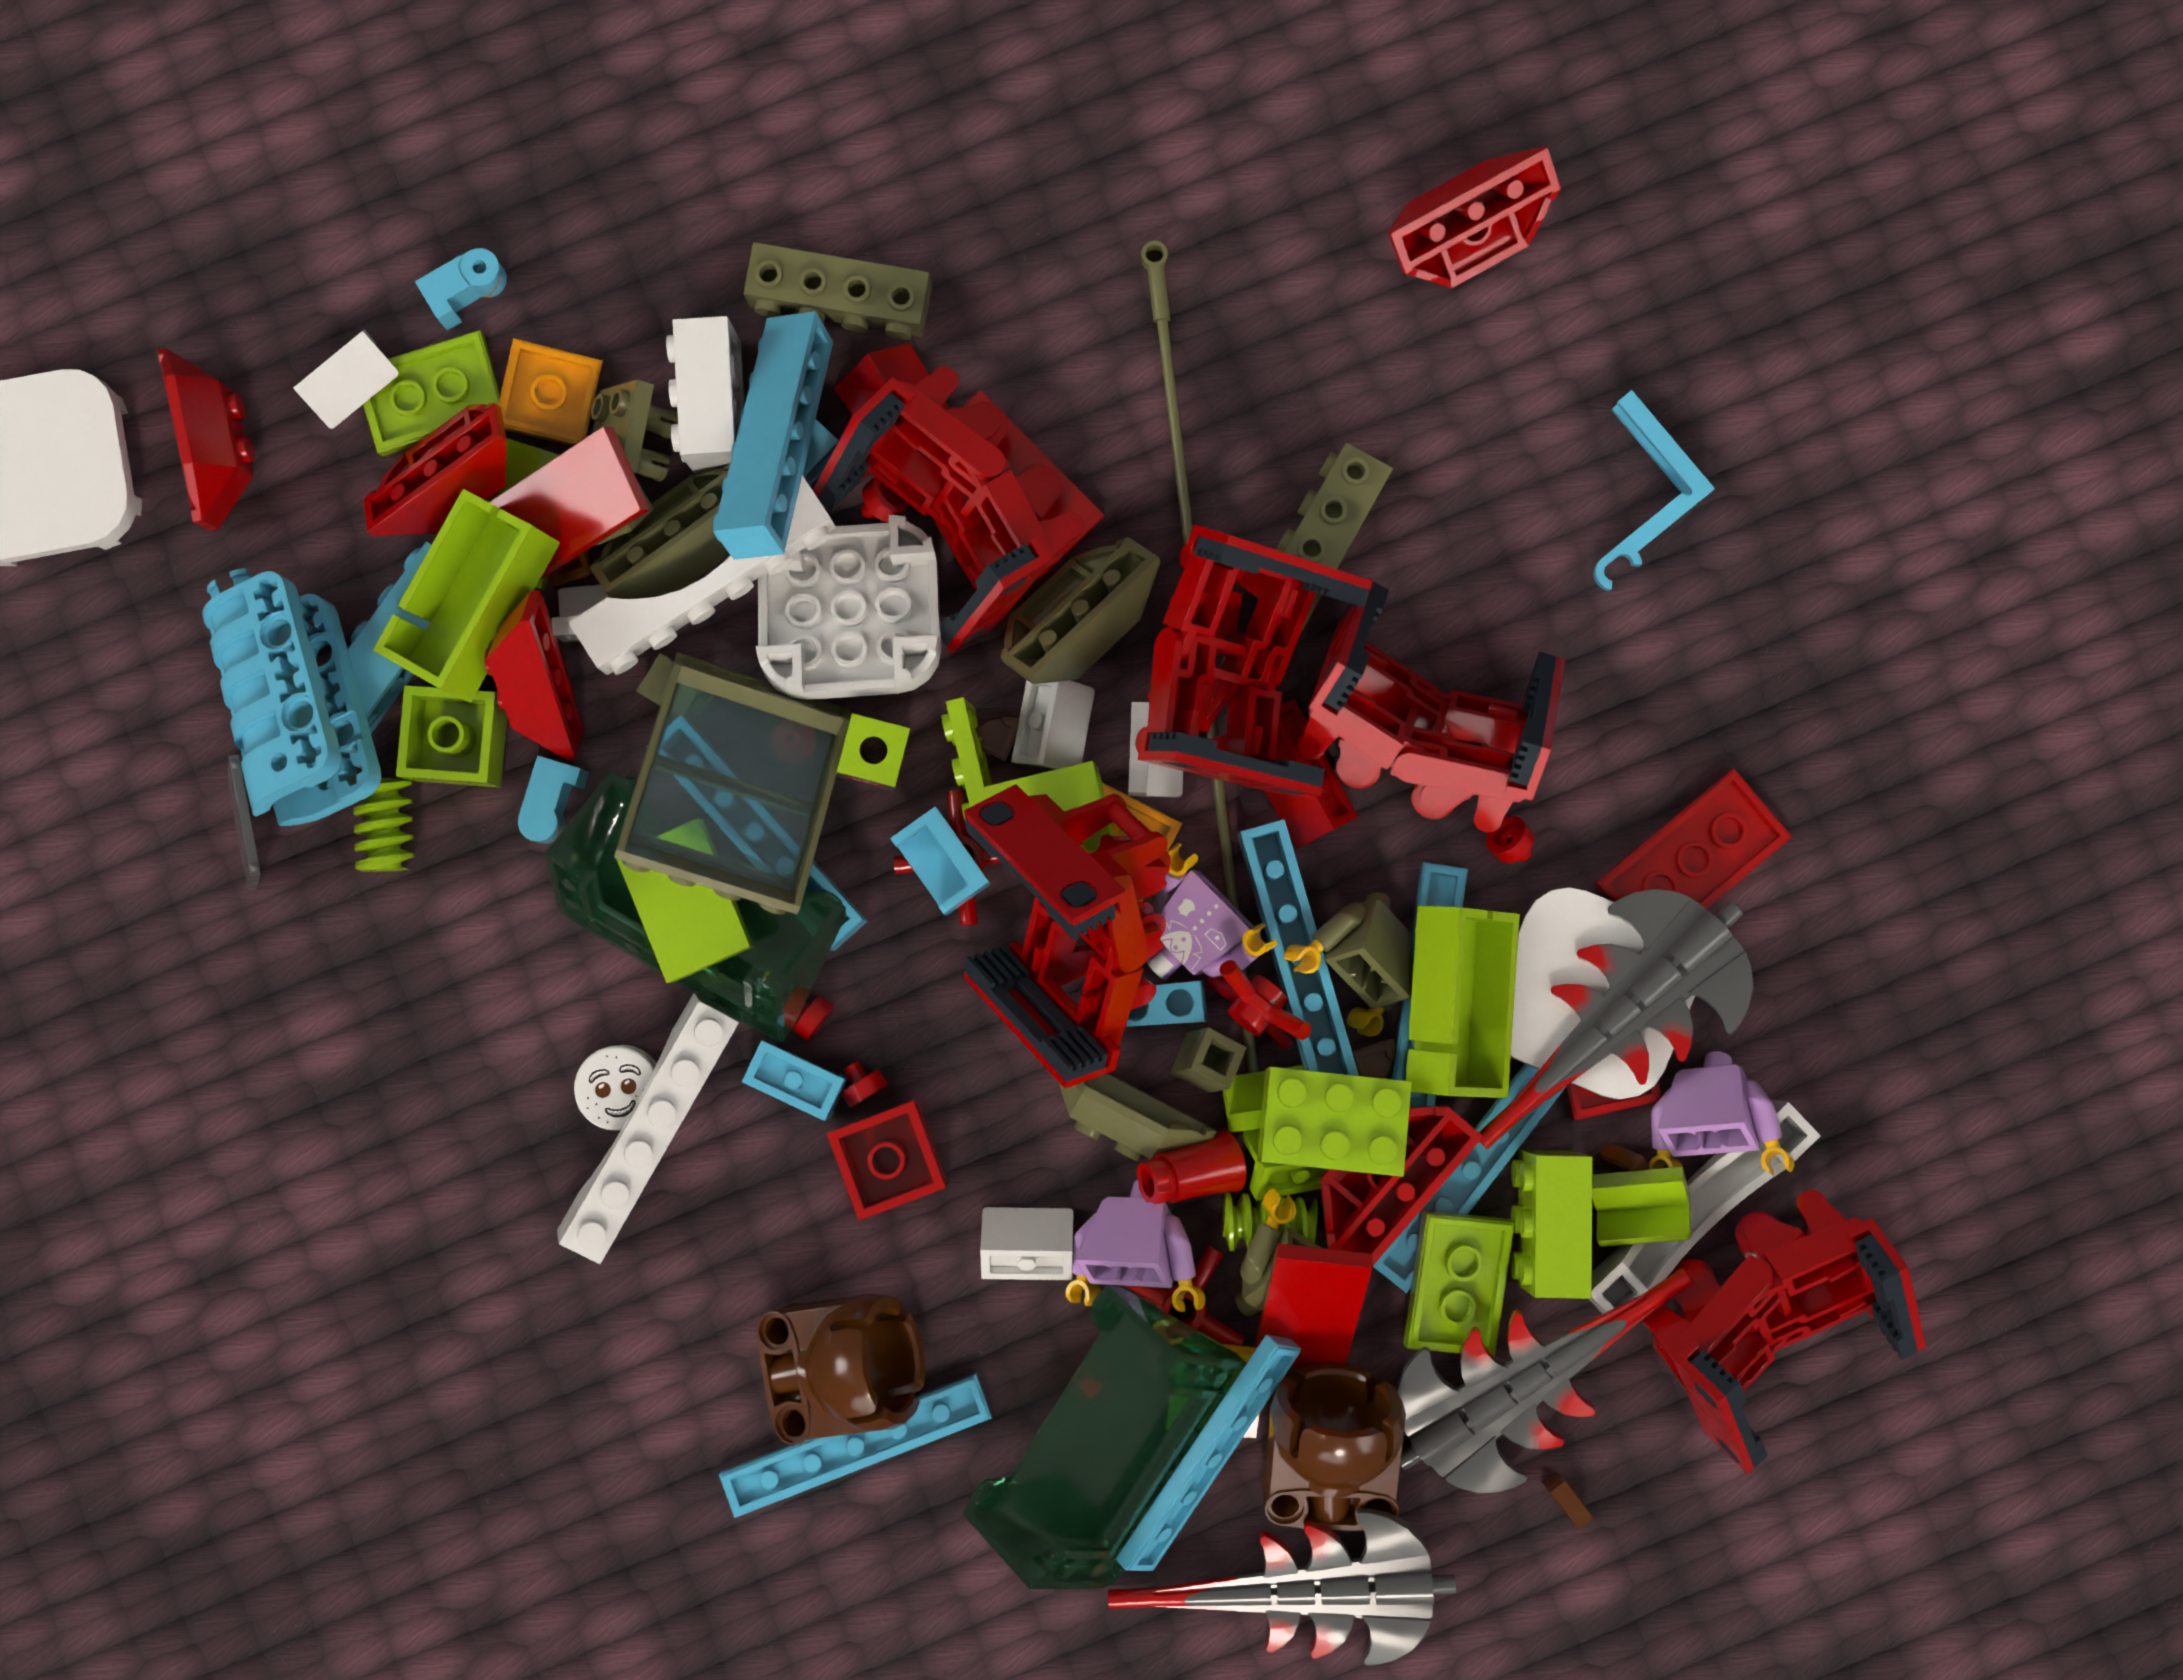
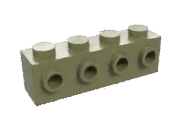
M753 242L743 294L749 306L754 308V312L766 317H778L781 313L792 315L816 311L823 324L824 320L841 323L844 329L860 333L867 332L868 328L884 330L885 334L889 337L910 340L912 335L923 337L932 282L929 272Z
M1345 443L1340 454L1331 451L1319 472L1320 476L1326 478L1318 493L1311 489L1308 491L1297 511L1298 514L1304 516L1296 531L1290 528L1286 530L1276 550L1337 569L1393 468L1348 443ZM1315 594L1302 630L1304 629L1311 614L1317 606L1320 598L1322 597V594Z

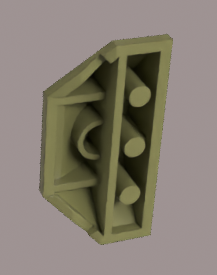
M727 464L725 468L710 469L690 475L651 504L654 510L631 532L608 541L601 557L593 562L590 569L610 598H651L681 590L730 555L724 545L717 540L713 531V519L718 514L723 494V480L727 477L730 464Z
M1126 537L1116 541V545L1099 547L1069 559L1009 616L1004 648L1001 652L1003 663L1032 684L1078 680L1141 619L1161 563L1159 557L1134 540Z
M1109 1073L1066 1089L1059 1083L1069 1117L1077 1120L1074 1129L1095 1140H1098L1102 1133L1117 1141L1114 1150L1135 1161H1139L1141 1155L1153 1159L1163 1152L1211 1140L1217 1132L1211 1126Z

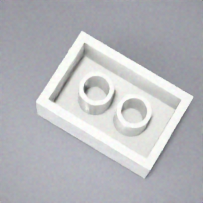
M728 316L673 319V335H667L666 337L668 360L670 363H675L676 379L669 380L670 403L672 407H677L678 424L671 425L674 452H680L682 462H686L694 474L710 469L725 468L731 462L732 445L736 441L739 431L741 409L745 406L741 340Z

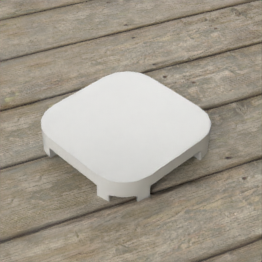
M61 369L0 381V566H18L17 561L93 547L107 550L121 544L119 539L130 529L135 516H141L142 499L134 495L122 414H128L122 397L118 396L104 381L79 369Z
M889 515V523L835 526L836 528L829 532L831 536L825 543L813 550H807L806 547L791 556L792 562L785 569L774 575H769L766 572L758 578V646H755L758 660L765 677L773 688L789 698L812 700L900 694L915 690L927 682L939 666L941 630L939 576L936 555L931 537L928 538L922 529L907 522L906 516Z
M1567 887L1552 890L1534 902L1525 915L1518 934L1511 1043L1512 1059L1540 1069L1581 1021L1568 1004L1552 995L1551 988L1553 986L1579 984L1595 989L1601 994H1604L1609 989L1607 979L1600 970L1589 962L1577 957L1579 949L1597 944H1614L1626 947L1639 954L1645 947L1641 936L1631 925L1620 918L1608 914V907L1614 903L1613 901L1585 890ZM1691 996L1687 1000H1685V1003L1689 1010L1695 996ZM1646 1028L1641 1032L1649 1053V1073L1645 1085H1639L1627 1064L1614 1054L1607 1056L1571 1083L1599 1094V1096L1613 1099L1640 1096L1655 1086L1667 1066L1673 1047L1661 1033L1652 1028Z

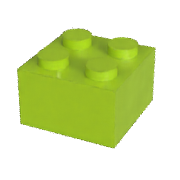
M404 685L396 776L416 782L501 788L507 715L505 710H501L498 706L497 693L477 691L470 703L439 688Z

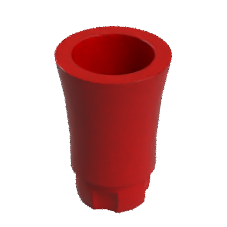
M1219 1130L1211 1140L1163 1152L1153 1159L1141 1162L1137 1167L1136 1174L1140 1193L1147 1203L1151 1202L1154 1205L1165 1202L1176 1203L1210 1194L1241 1191L1246 1182V1163L1236 1138L1227 1130Z

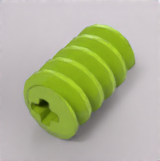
M381 778L380 785L376 791L363 799L366 803L353 808V815L367 819V821L354 826V833L367 837L366 840L354 845V851L368 855L367 858L355 862V869L364 872L409 870L402 867L401 862L413 858L414 852L402 849L400 844L413 840L414 835L401 831L400 826L412 822L413 817L400 813L399 808L412 804V799L399 795V790L411 786V780Z
M1242 1193L1236 1206H1234L1231 1194H1224L1222 1237H1226L1229 1251L1235 1250L1240 1238L1244 1239L1248 1250L1260 1222L1266 1223L1269 1216L1263 1205V1200L1256 1201L1255 1206L1252 1207L1249 1195ZM1281 1196V1201L1278 1207H1280L1284 1203V1196ZM1297 1197L1294 1200L1297 1210L1295 1218L1289 1223L1280 1224L1278 1230L1282 1231L1289 1227L1315 1243L1318 1214L1317 1199L1313 1200L1309 1211H1307L1304 1199Z

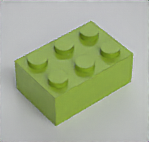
M1278 1067L1266 1068L1257 1161L1404 1177L1412 1082Z
M1519 1149V1160H1513L1511 1165L1512 1186L1518 1187V1205H1513L1511 1209V1220L1515 1223L1513 1233H1518V1251H1512L1510 1259L1512 1279H1518L1517 1286L1535 1298L1592 1299V1156L1574 1150Z

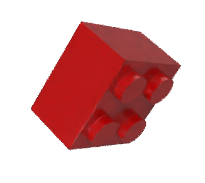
M918 1098L827 1133L858 1221L942 1190L949 1184Z

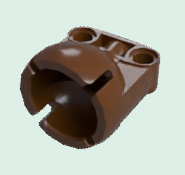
M866 1294L806 1304L792 1303L765 1313L759 1319L757 1339L761 1371L772 1423L776 1435L781 1441L788 1445H797L809 1439L895 1429L906 1423L916 1413L920 1400L913 1393L921 1390L925 1381L924 1348L917 1323L908 1311L901 1309L902 1303L897 1298L884 1294ZM784 1321H785V1323H786L787 1326H788L789 1333L786 1331V1328H785V1326H784ZM899 1394H905V1395L900 1396V1397H894V1396L899 1395ZM801 1414L803 1415V1417H804V1419H805V1424H804V1422L802 1421Z
M1339 1363L1310 1364L1298 1369L1292 1379L1286 1376L1278 1384L1270 1409L1266 1466L1262 1476L1265 1514L1271 1522L1280 1526L1304 1529V1522L1311 1521L1323 1525L1330 1530L1364 1531L1357 1519L1356 1512L1358 1509H1375L1389 1512L1397 1517L1399 1516L1397 1490L1406 1412L1394 1386L1386 1380L1375 1386V1376L1370 1371L1358 1366ZM1375 1393H1376V1399H1377L1376 1403H1375V1400H1374V1394H1375Z

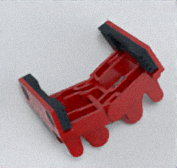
M944 366L937 368L928 377L915 385H911L907 381L900 383L892 377L858 409L849 421L816 482L813 492L818 500L832 511L841 502L842 498L844 499L862 479L871 473L924 516L929 514L934 518L936 525L976 591L962 610L956 611L954 615H949L940 626L941 640L952 654L997 627L1032 583L1061 559L1063 548L1077 539L1085 527L1082 517L1073 511L1064 512L1057 517L1041 522L1047 514L1046 511L1051 508L1052 504L1061 494L1062 484L1059 476L1052 468L1040 463L1026 466L1020 475L1017 476L1014 475L1011 469L1007 471L1012 464L1004 457L1000 449L997 448L1008 430V420L1004 412L990 402H978L971 406L954 408L953 406L945 410L942 406L954 393L959 384V378L954 370ZM917 450H919L920 452H922V453H923L925 456H927L930 460H928L926 457H924V456L921 455L919 452H917Z
M1194 524L1188 542L1180 552V564L1184 570L1175 593L1170 598V605L1163 620V624L1169 627L1159 632L1154 644L1151 689L1147 694V699L1149 700L1148 725L1139 730L1135 740L1138 760L1280 795L1320 796L1325 769L1291 760H1275L1282 692L1275 689L1279 687L1284 678L1315 594L1319 593L1364 608L1372 581ZM1234 583L1241 585L1259 598L1244 635L1236 633L1243 594L1232 591ZM1234 637L1233 642L1227 641V638ZM1216 656H1226L1222 667L1215 665ZM1229 701L1227 734L1209 739L1198 737L1199 730L1210 732L1212 722Z
M1372 581L1364 608L1349 603L1337 623L1309 705V720L1305 731L1300 737L1298 751L1304 758L1316 760L1324 754L1326 749L1339 736L1340 756L1336 764V771L1339 778L1346 785L1360 789L1370 787L1379 779L1382 767L1386 770L1391 767L1390 775L1396 776L1406 783L1414 784L1411 801L1415 811L1421 816L1429 819L1445 818L1458 805L1467 799L1470 800L1473 794L1479 795L1474 816L1475 826L1483 832H1494L1501 826L1503 818L1513 801L1521 802L1523 799L1533 801L1552 748L1566 659L1539 651L1521 704L1452 689L1450 693L1442 692L1432 683L1366 642L1370 629H1372L1374 622L1377 621L1379 614L1384 609L1389 589ZM1455 739L1482 743V746L1459 742Z
M1015 784L965 809L964 816L966 831L992 858L996 856L1035 896L1024 945L1022 946L1019 941L1009 943L1008 948L1002 945L1000 950L993 948L991 953L988 950L983 951V957L980 953L975 954L974 959L971 956L966 957L963 978L1066 1089L1115 1071L1121 1051L1118 1045H1120L1130 1011L1149 1003L1155 996L1156 986L1149 979L1141 978L1144 970L1142 965L1163 948L1164 943L1160 938L1165 931L1166 921L1164 916L1154 913L1153 906L1150 903L1139 900L1148 898L1166 887L1165 875L1170 870L1171 857L1165 851L1168 844L1167 839L1159 832H1151L1126 808L1125 800L1118 794L1113 793L1102 799L1064 812L1047 794L1028 796ZM1113 822L1128 835L1112 836L1109 833L1102 835L1096 852L1087 853L1079 845ZM1079 935L1088 943L1075 946ZM1086 975L1079 1005H1077L1061 987Z
M1816 1190L1803 1191L1797 1198L1798 1210L1807 1224L1806 1236L1799 1227L1795 1228L1778 1221L1768 1213L1754 1212L1747 1214L1741 1218L1735 1230L1740 1251L1746 1259L1720 1287L1712 1268L1706 1262L1698 1259L1681 1261L1675 1266L1669 1276L1685 1268L1695 1283L1674 1297L1675 1301L1683 1307L1681 1311L1684 1318L1670 1310L1665 1304H1662L1642 1319L1644 1325L1654 1335L1652 1343L1655 1351L1667 1363L1686 1389L1704 1433L1747 1474L1768 1455L1762 1439L1758 1435L1755 1436L1743 1411L1742 1406L1747 1402L1744 1392L1775 1359L1774 1354L1779 1349L1865 1311L1868 1312L1871 1318H1874L1877 1327H1880L1882 1334L1886 1335L1887 1341L1890 1344L1892 1343L1894 1351L1898 1352L1901 1360L1926 1348L1907 1264L1873 1218L1866 1221L1856 1217L1846 1220Z

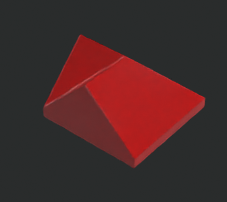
M908 343L868 353L834 389L852 417L892 377L900 383L907 381L911 385H915L928 377L929 373L911 344ZM947 402L942 406L945 410L950 408Z

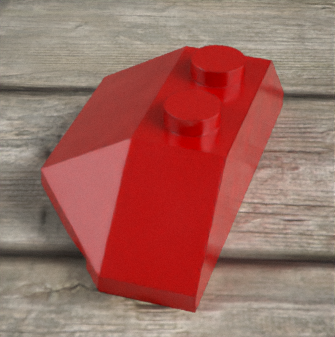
M1542 146L1485 160L1408 202L1387 231L1402 272L1453 288L1528 247L1544 220L1551 201L1555 200L1561 190L1548 148Z
M166 347L157 349V353L161 363L190 503L192 521L209 531L218 530L253 478L250 462L255 460V453L250 439L244 435L241 421L246 418L245 406L237 392L235 393L222 382Z
M495 403L468 405L407 450L384 475L377 491L371 490L363 499L367 532L373 536L437 534L463 489L485 501L494 497L506 486V434L501 407Z
M530 591L497 629L491 648H487L485 651V669L488 675H493L497 687L498 706L501 710H505L511 728L565 760H576L585 728L582 718L578 713L576 698L557 637L553 636L552 622L544 597L540 591Z
M1447 1105L1410 1107L1404 1177L1327 1169L1321 1175L1320 1187L1327 1247L1329 1249L1373 1254L1374 1266L1484 1136Z

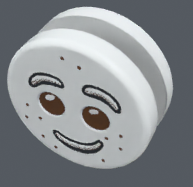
M630 1045L609 1046L592 1053L580 1066L574 1083L575 1100L582 1114L591 1123L600 1128L621 1130L657 1064L656 1060L646 1051Z

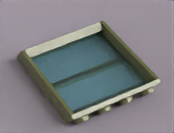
M677 652L618 839L614 858L622 860L623 865L638 872H649L651 869L667 874L670 880L680 885H703L714 889L717 895L729 900H740L742 897L758 902L761 908L774 914H785L787 911L798 915L849 727L850 709L821 699L789 698L775 690L770 682Z

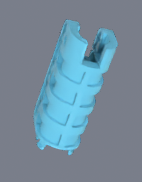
M246 568L230 571V578H232L234 586L223 592L218 580L214 579L207 586V593L210 594L211 600L204 606L202 615L205 625L211 632L210 647L214 663L221 671L220 687L223 699L232 714L230 726L235 745L241 750L243 758L241 770L253 815L257 817L269 811L273 805L278 825H299L319 820L369 797L380 785L381 769L335 606L315 594H306L299 597L293 582L272 571L262 572L254 577H251L249 570ZM313 619L315 626L311 625L308 621ZM330 645L332 648L331 658L326 664L318 667L316 662L318 652L324 646ZM334 686L340 688V691H338L336 694ZM334 697L336 704L331 703L330 699ZM352 724L354 734L351 741L340 747L338 743L340 730L344 726ZM356 767L361 768L362 772L357 774ZM355 777H356V780H357V783H356V784H354V783L351 782V780L354 779ZM331 778L333 783L329 789H326L327 782Z

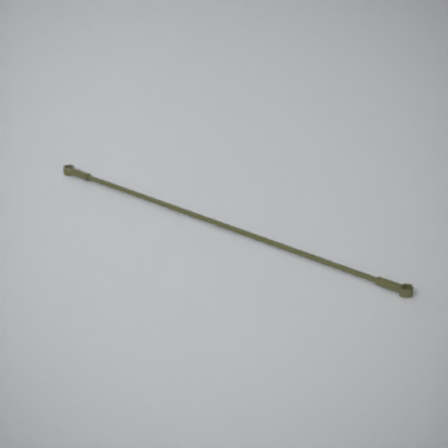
M1154 240L1149 241L1143 246L1141 263L1148 273L1153 322L1157 323L1183 543L1185 545L1188 542L1193 525L1168 322L1171 321L1165 275L1168 251L1162 242ZM1150 251H1158L1161 253L1162 259L1158 262H1151L1147 259L1146 255ZM1216 718L1212 722L1210 732H1207V739L1218 736ZM1212 778L1226 897L1239 910L1224 781ZM1245 968L1243 973L1247 976V969ZM1242 1027L1244 1046L1247 1047L1245 1054L1248 1074L1259 1072L1255 1035Z

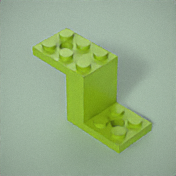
M964 697L946 701L948 714L941 715L943 729L947 741H952L953 745L957 748L959 758L952 759L953 772L957 785H962L963 789H966L969 800L968 803L962 804L963 815L965 809L1015 784L1028 796L1047 794L1064 812L1105 797L1099 768L1093 761L993 785L986 754L982 751L980 744L982 738L981 736L979 738L976 731L979 724L975 707ZM1112 823L1084 841L1086 850L1096 852L1102 835L1109 833L1115 836Z

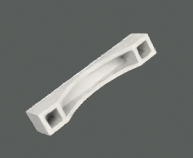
M802 475L784 554L735 560L730 555L706 577L681 590L651 598L619 599L607 597L569 621L568 624L599 670L607 675L612 672L615 675L621 674L636 665L639 661L637 656L650 647L657 650L672 642L677 637L675 631L689 622L692 625H696L708 619L716 611L714 606L728 597L731 600H735L748 593L754 587L752 581L766 572L769 575H774L785 569L792 562L791 556L806 547L807 550H813L825 543L831 536L829 532L836 527Z
M693 993L672 1029L654 1071L626 1123L601 1163L577 1194L558 1227L557 1234L560 1245L601 1264L739 1024L733 1013Z
M1771 1100L1774 1104L1783 1136L1778 1139L1780 1148L1788 1151L1795 1162L1821 1136L1789 1102ZM1759 1142L1758 1151L1715 1154L1687 1180L1691 1195V1239L1619 1245L1592 1271V1299L1589 1300L1604 1314L1645 1293L1665 1280L1688 1251L1720 1219L1752 1192L1786 1169L1783 1155L1778 1154L1772 1158L1771 1166L1774 1170V1175L1765 1171L1761 1165V1155L1766 1150L1764 1142Z

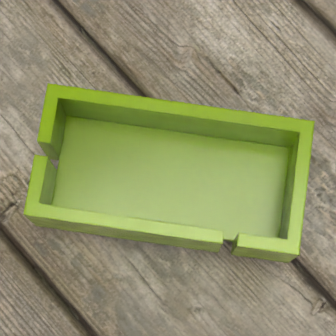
M463 489L398 604L402 609L430 622L425 630L393 614L373 651L435 687L471 703L487 675L484 663L485 651L487 648H491L497 629L530 591H534L560 542L529 523Z
M1417 906L1408 1039L1415 1041L1414 1050L1408 1049L1406 1063V1081L1412 1082L1411 1092L1459 1097L1508 1098L1520 914L1463 907Z

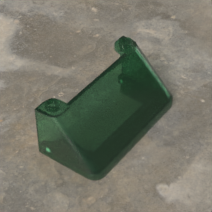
M611 770L544 853L556 904L569 919L663 975L617 859L614 858L637 779L632 776L624 778ZM647 789L634 832L656 838L681 827L652 810L651 801L647 796L649 794ZM713 845L719 859L751 868ZM820 889L819 892L814 890L807 891L803 897L798 915L787 911L785 914H774L761 908L758 902L742 897L740 900H735L754 947L676 981V983L764 1036L778 1042H783L793 1029L846 917V907L835 894L825 889Z
M1107 1284L1104 1290L1093 1300L1090 1319L1102 1331L1010 1477L988 1478L980 1482L972 1493L971 1501L962 1513L1029 1589H1101L1113 1584L1123 1574L1125 1569L1116 1560L1117 1556L1247 1364L1236 1352L1120 1286Z

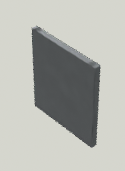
M232 755L228 757L227 783L247 891L249 892L257 890L261 873L239 755Z

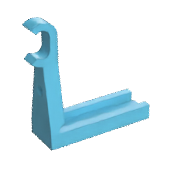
M1632 390L1622 397L1611 410L1681 494L1596 563L1593 570L1594 580L1600 588L1606 591L1612 590V580H1609L1604 573L1605 567L1619 556H1624L1630 561V566L1640 567L1642 560L1638 551L1715 489Z

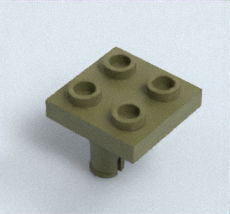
M638 379L600 390V394L596 396L591 409V417L595 420L592 434L602 427H613L633 473L661 482L666 477L668 471L667 468L661 467V464L669 465V455L642 448L645 431H649L667 439L671 438L672 424L669 421H677V412L651 405L654 385Z

